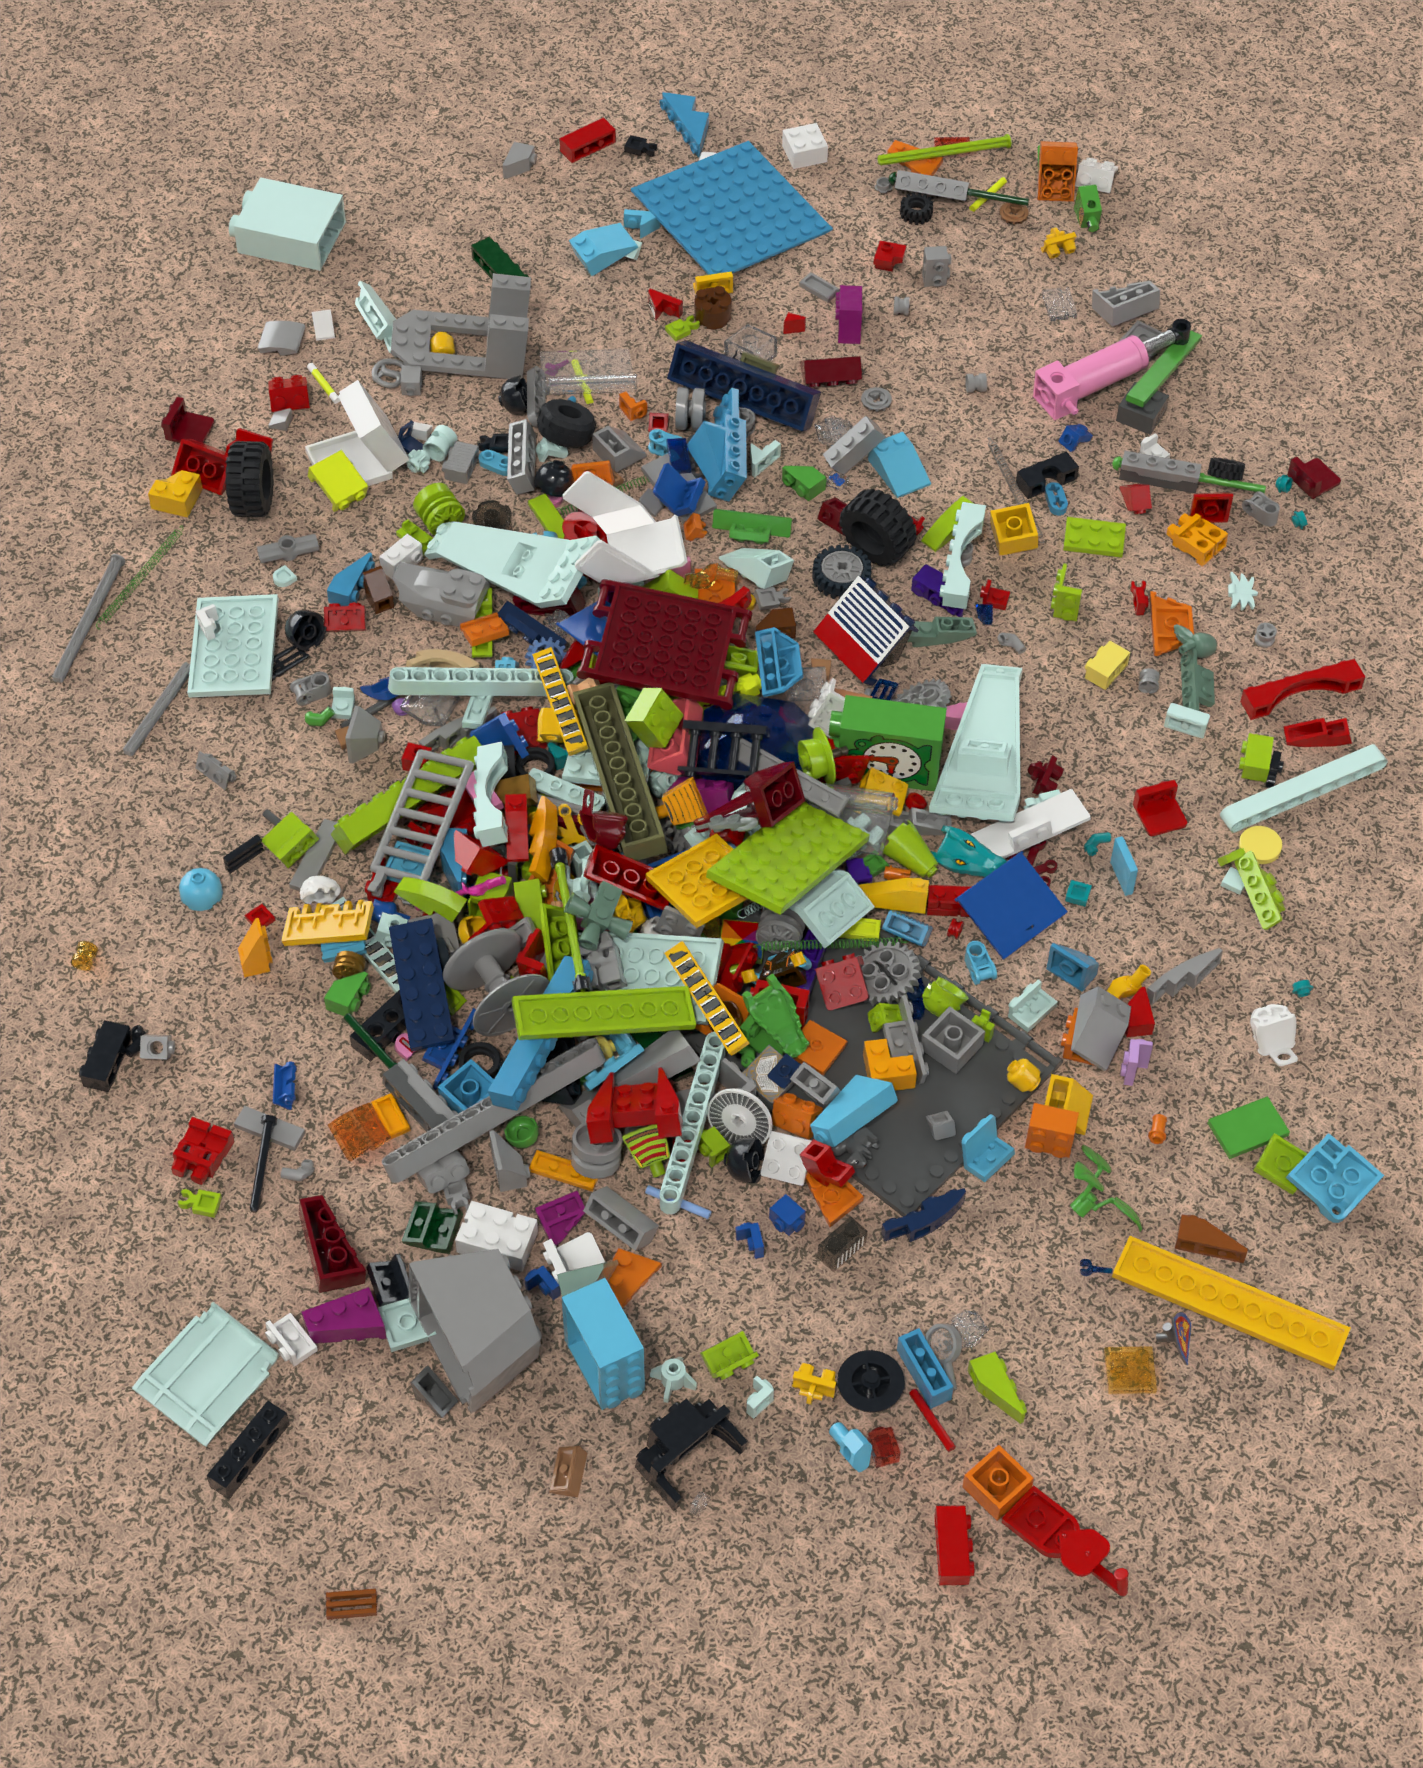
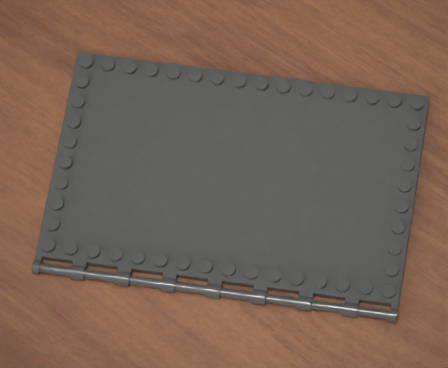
M759 908V911L756 910V912L749 916L746 915V909L741 911L739 918L733 919L759 923L762 909ZM807 925L803 931L801 941L805 939L809 928ZM880 928L879 938H895L893 934ZM721 931L713 938H721ZM838 937L837 939L839 940L836 941L837 949L835 948V941L833 942V949L831 944L829 949L826 947L822 962L834 959V962L837 963L843 961L842 956L855 953V957L858 955L864 956V949L869 952L872 950L869 946L870 941H868L867 948L865 945L866 941H864V948H862V940H860V948H858V940H856L857 947L854 948V940H852L853 947L851 948V940ZM844 939L848 940L849 948L846 947L847 940H845V948L843 949L842 944ZM763 948L762 964H754L752 967L755 973H759L763 969L766 959L774 955L773 953ZM916 954L915 956L918 957L922 969L919 971L921 978L917 979L919 986L916 987L921 988L922 995L929 983L932 984L930 980L923 976L924 970L935 980L938 977H942L960 988L969 998L966 1002L980 1012L979 1017L982 1009L991 1012L989 1022L992 1020L1015 1039L1011 1041L994 1028L993 1037L990 1042L984 1041L983 1046L957 1074L924 1052L922 1055L923 1060L928 1063L929 1075H927L925 1082L919 1084L916 1076L915 1088L896 1090L895 1093L898 1101L863 1126L879 1139L876 1142L879 1148L874 1149L870 1147L868 1149L872 1153V1159H866L867 1165L864 1168L854 1169L855 1173L851 1177L901 1216H906L912 1211H918L921 1208L922 1201L933 1196L964 1164L962 1139L966 1133L971 1132L983 1118L990 1114L996 1117V1128L998 1130L1063 1063L1062 1058L1052 1055L1033 1041L1034 1038L1028 1033L1018 1030L999 1016V1012L994 1008L984 1005L965 991L964 986L955 980H950L931 966V962L923 956ZM875 962V964L878 965V967L880 968V971L884 972L881 966L877 962ZM887 976L890 982L896 986L897 984L892 981L891 977ZM816 978L809 996L806 1024L809 1020H812L847 1040V1046L824 1074L825 1078L842 1091L855 1075L867 1077L863 1058L864 1041L885 1039L883 1029L881 1028L878 1032H872L868 1021V1012L879 1003L877 1002L872 1006L870 1001L867 1003L862 1001L834 1010H828L818 978ZM752 982L744 984L738 994L742 996L744 992H750L751 987H755L756 984ZM922 996L918 1001H910L908 999V1002H911L913 1006V1022H917L918 1025L917 1037L919 1042L922 1041V1035L939 1018L925 1008ZM895 1000L892 1001V1004H898ZM961 1005L960 1010H957V1012L970 1021L976 1015L964 1005ZM697 1029L679 1030L700 1058L707 1035H704ZM1026 1045L1050 1063L1048 1067L1026 1052ZM725 1048L724 1058L734 1062L740 1071L743 1072L746 1068L741 1064V1054L737 1052L731 1056ZM755 1051L756 1058L760 1055V1053ZM1023 1058L1028 1059L1040 1070L1041 1081L1033 1091L1021 1092L1007 1080V1068L1012 1061H1018ZM795 1085L786 1092L795 1094L798 1098L805 1101H812L815 1105L822 1107ZM756 1093V1097L765 1104L770 1114H772L773 1107ZM948 1111L955 1121L956 1135L935 1140L927 1123L926 1116ZM846 1151L840 1156H835V1158L845 1163L850 1154Z

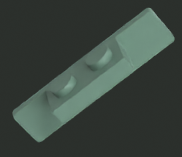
M1193 648L1183 654L1180 660L1182 702L1184 707L1200 711L1199 703L1207 707H1212L1215 704L1214 672L1197 664V650Z

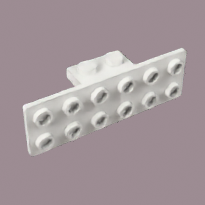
M1069 789L1016 813L1013 822L998 821L971 835L994 854L1005 859L1089 821L1091 818L1073 789Z

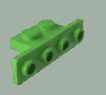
M714 509L712 528L730 530L729 538H734L736 541L751 540L755 543L763 544L769 542L770 535L787 538L791 535L792 518Z

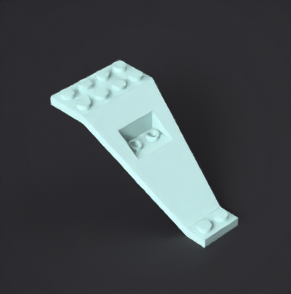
M981 664L930 802L929 813L956 815L961 818L974 817L980 820L992 819L999 820L1000 822L1014 821L1020 803L1019 683L1022 677V668Z

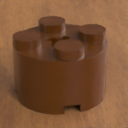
M722 286L698 290L694 299L695 321H699L700 326H706L707 329L711 330L725 327L729 320H731L732 299L729 293Z

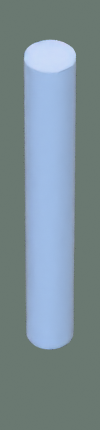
M648 1185L645 1193L660 1199V1189ZM668 1198L666 1201H674V1199ZM684 1199L680 1207L705 1219H709L712 1212Z

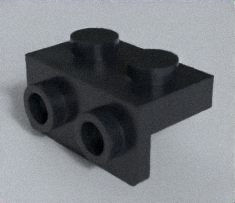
M395 1254L391 1261L370 1262L367 1265L366 1269L379 1307L409 1298V1278L406 1273V1265L402 1261L400 1254Z

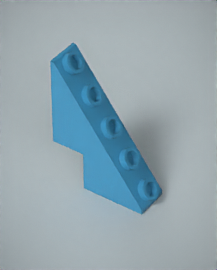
M663 92L662 99L659 101L661 109L665 110L668 119L674 122L677 132H681L684 142H688L692 153L700 157L709 127V113L695 111V96Z

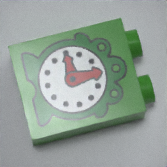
M846 695L843 712L833 710L831 712L829 736L830 739H833L835 747L847 746L848 754L843 756H869L870 760L863 777L873 767L907 783L908 788L935 792L938 782L947 708Z

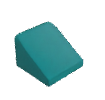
M552 742L548 743V751L555 760V769L560 770L564 768L568 757L567 750Z

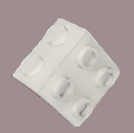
M1087 158L1079 164L1075 186L1097 185L1098 191L1110 193L1114 174L1117 172L1118 167L1114 166L1115 163L1104 161V163H1099L1097 159Z
M590 1232L559 1247H556L552 1239L543 1243L546 1249L543 1255L548 1265L553 1264L555 1270L552 1271V1274L558 1284L557 1274L605 1262Z

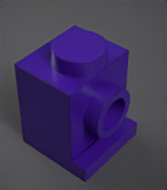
M863 858L846 860L845 871L852 876L858 885L872 883V875H870L869 867L865 866Z

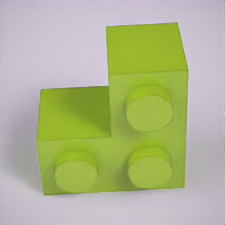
M670 569L642 586L698 599V587Z

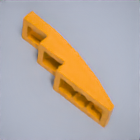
M541 796L528 833L533 837L529 853L533 856L529 872L537 879L539 878L541 882H548L551 871L549 852L556 848L558 831L557 806L545 796Z

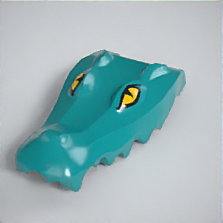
M943 825L941 832L946 835L937 853L931 851L938 864L947 870L970 876L986 877L1007 862L1004 858L994 854L990 849L981 844L971 834L959 828Z

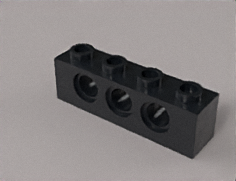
M400 990L361 1025L384 1051L391 1042L395 1043L397 1037L406 1029ZM355 1031L350 1035L351 1047L370 1062L377 1057Z
M267 1401L206 1475L209 1486L227 1499H230L290 1425L287 1412Z

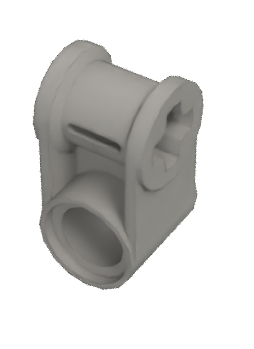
M1257 491L1251 499H1246L1242 502L1244 512L1254 517L1261 524L1268 527L1277 524L1280 506L1263 492Z
M321 671L296 679L290 685L291 691L296 695V702L300 706L325 698L332 692L328 674Z

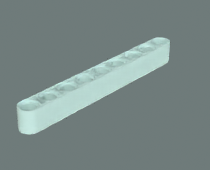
M395 667L390 671L388 684L389 691L395 695L547 696L538 669ZM560 669L567 687L573 682V674L567 669Z
M1375 744L1369 745L1231 804L1221 811L1220 817L1230 831L1235 833L1379 771L1386 766L1388 760Z
M715 1032L709 1033L705 1039L700 1055L701 1061L698 1062L682 1116V1136H676L660 1190V1209L665 1214H675L681 1207L707 1118L708 1105L713 1097L719 1077L721 1060L725 1056V1047ZM679 1159H684V1160H686V1161H684V1162H679V1161H677V1160H679ZM672 1179H680V1181L676 1182L672 1181ZM672 1198L674 1201H666V1199Z

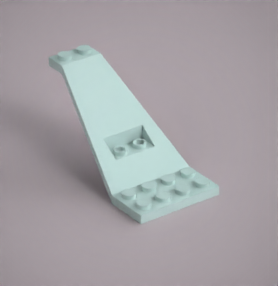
M453 521L442 523L438 526L437 533L428 543L424 555L429 560L443 558L467 571L481 574L485 577L486 581L540 608L567 604L583 575L582 572L575 568V562L600 539L597 536L567 540Z
M694 827L684 837L693 847L709 838L711 830L698 833ZM836 868L789 909L801 917L817 940L826 948L875 906L848 872Z

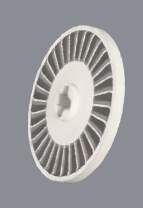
M734 1088L722 1090L714 1095L708 1105L707 1116L711 1127L715 1126L729 1144L741 1138H756L763 1144L771 1134L772 1118L769 1110L759 1098L747 1091Z

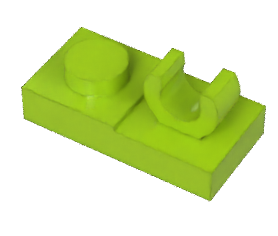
M409 519L405 520L401 524L402 528L396 531V535L401 539L406 534H409L422 543L423 556H425L424 553L427 550V545L433 537Z

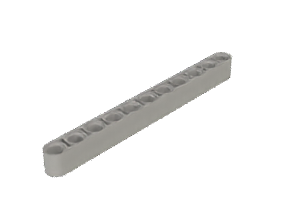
M587 1039L545 1063L544 1067L540 1069L534 1085H531L527 1092L525 1101L521 1103L517 1111L493 1105L490 1096L386 1155L382 1159V1164L390 1181L398 1183L407 1179L426 1166L438 1161L601 1066L606 1059L597 1039Z

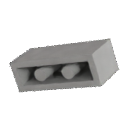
M865 416L832 445L823 456L831 468L844 475L883 441L886 436L878 424Z
M608 1186L592 1192L583 1210L635 1251L649 1245L659 1227L658 1224Z

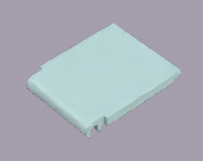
M212 1302L207 1312L204 1311L200 1318L196 1315L140 1376L132 1389L200 1444L207 1447L269 1377L270 1373L268 1370L277 1361L280 1354L215 1302Z

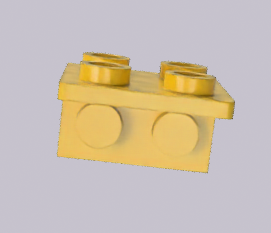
M871 767L860 781L853 812L861 815L864 809H869L872 804L899 817L902 813L908 784Z

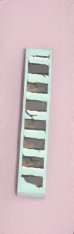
M342 897L332 904H339L342 909L341 911H343L344 903L347 900ZM369 928L368 937L365 940L367 954H363V956L396 993L400 989L394 955L383 943L374 941L376 934Z

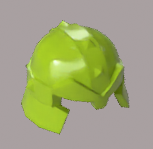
M938 977L932 984L929 983L922 995L925 1008L938 1017L949 1006L956 1011L960 1010V1006L969 999L960 988L942 977Z

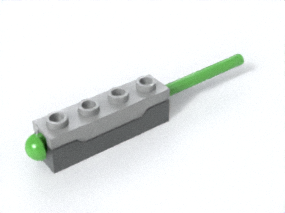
M1124 451L1123 458L1118 456L1112 462V466L1116 471L1121 468L1119 480L1196 494L1198 482L1254 492L1261 491L1265 493L1266 490L1265 485L1200 473L1202 464L1131 451Z

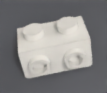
M291 1313L274 1324L270 1320L265 1323L267 1332H265L266 1337L271 1344L276 1343L280 1348L278 1351L285 1362L289 1360L294 1367L318 1351L315 1343Z

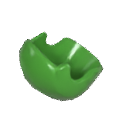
M517 1116L509 1121L504 1129L506 1140L511 1146L517 1149H526L537 1141L539 1128L533 1118Z

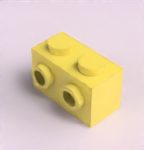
M1109 641L1105 646L1099 648L1093 659L1090 658L1086 663L1085 679L1106 690L1127 667L1130 652Z

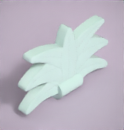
M1230 572L1232 581L1228 585V596L1232 598L1230 609L1235 608L1239 602L1241 610H1244L1247 604L1253 610L1255 607L1253 596L1258 595L1257 591L1252 590L1254 577H1251L1248 582L1244 574L1241 573L1239 581L1237 576Z

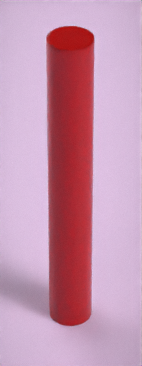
M917 1389L911 1390L909 1392L910 1397L948 1452L956 1448L955 1444Z

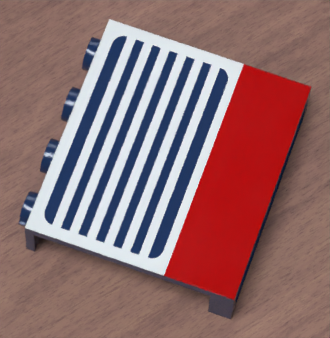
M858 576L813 632L862 683L873 686L878 680L872 674L909 630L914 632L919 630L914 626L915 621L912 618L901 613L902 608L899 605L888 600L889 595L875 587L877 584L869 577L863 578Z

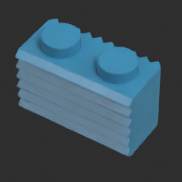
M890 910L882 929L919 946H926L933 927L913 919V917L897 912V910Z

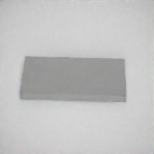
M675 451L641 466V471L653 486H655L662 467L666 463H669L686 481L696 479ZM703 488V493L698 500L696 510L690 514L678 516V518L684 524L693 513L700 514V517L714 511L717 505Z

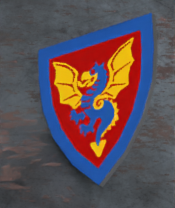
M1177 1312L1171 1318L1172 1325L1167 1322L1163 1325L1165 1332L1156 1333V1341L1175 1342L1182 1361L1185 1365H1188L1191 1321L1185 1313Z

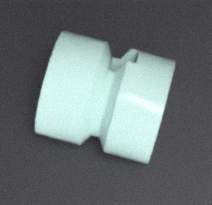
M438 425L424 443L423 450L428 453L430 459L441 462L448 455L450 447H453L458 440L457 435L448 426Z

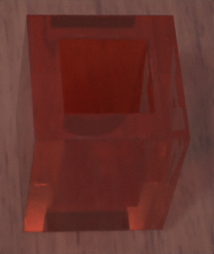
M877 1427L868 1433L867 1440L872 1445L871 1455L876 1468L899 1462L901 1452L892 1427Z

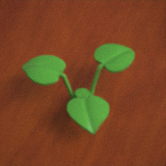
M1083 1144L1081 1146L1082 1151L1091 1161L1097 1164L1098 1170L1094 1175L1080 1161L1076 1162L1074 1178L1084 1180L1089 1184L1070 1204L1071 1208L1084 1218L1091 1209L1096 1212L1100 1207L1112 1203L1131 1218L1141 1232L1142 1225L1138 1215L1132 1207L1120 1198L1111 1197L1096 1204L1098 1199L1091 1190L1095 1187L1103 1192L1105 1188L1097 1178L1103 1169L1107 1173H1110L1112 1170L1108 1162L1101 1155Z

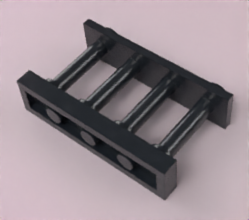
M683 720L682 728L690 735L687 766H678V771L688 778H696V775L746 779L754 772H757L760 742L763 741V738H770V729L762 725ZM701 733L709 734L711 737L707 768L695 767L698 738L701 736ZM722 735H730L729 738H731L728 770L716 769L719 738ZM742 736L750 737L752 740L749 771L737 770L739 743Z

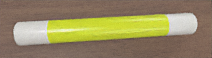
M309 363L307 365L308 370L334 404L339 403L340 399L316 366L313 363Z

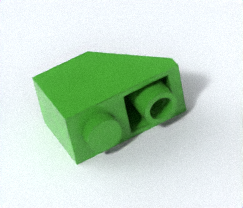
M813 466L782 467L783 483L788 487L790 486L800 497H804L807 501L812 500L826 490V477Z
M361 972L334 981L324 997L326 1010L342 1016L348 1013L352 1015L353 1012H357L361 1004V998L363 995L368 994L371 987L368 973Z

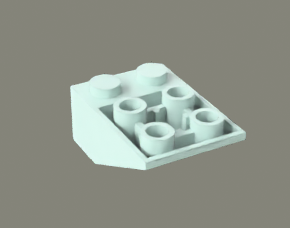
M741 548L719 556V559L727 567L735 569L742 577L748 578L757 587L763 589L787 581L794 563L792 558L780 550Z

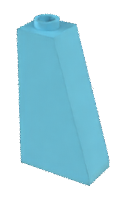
M855 1075L810 1125L814 1139L835 1147L898 1101L892 1082Z

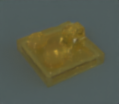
M1152 1346L1104 1348L1108 1394H1154L1157 1392Z

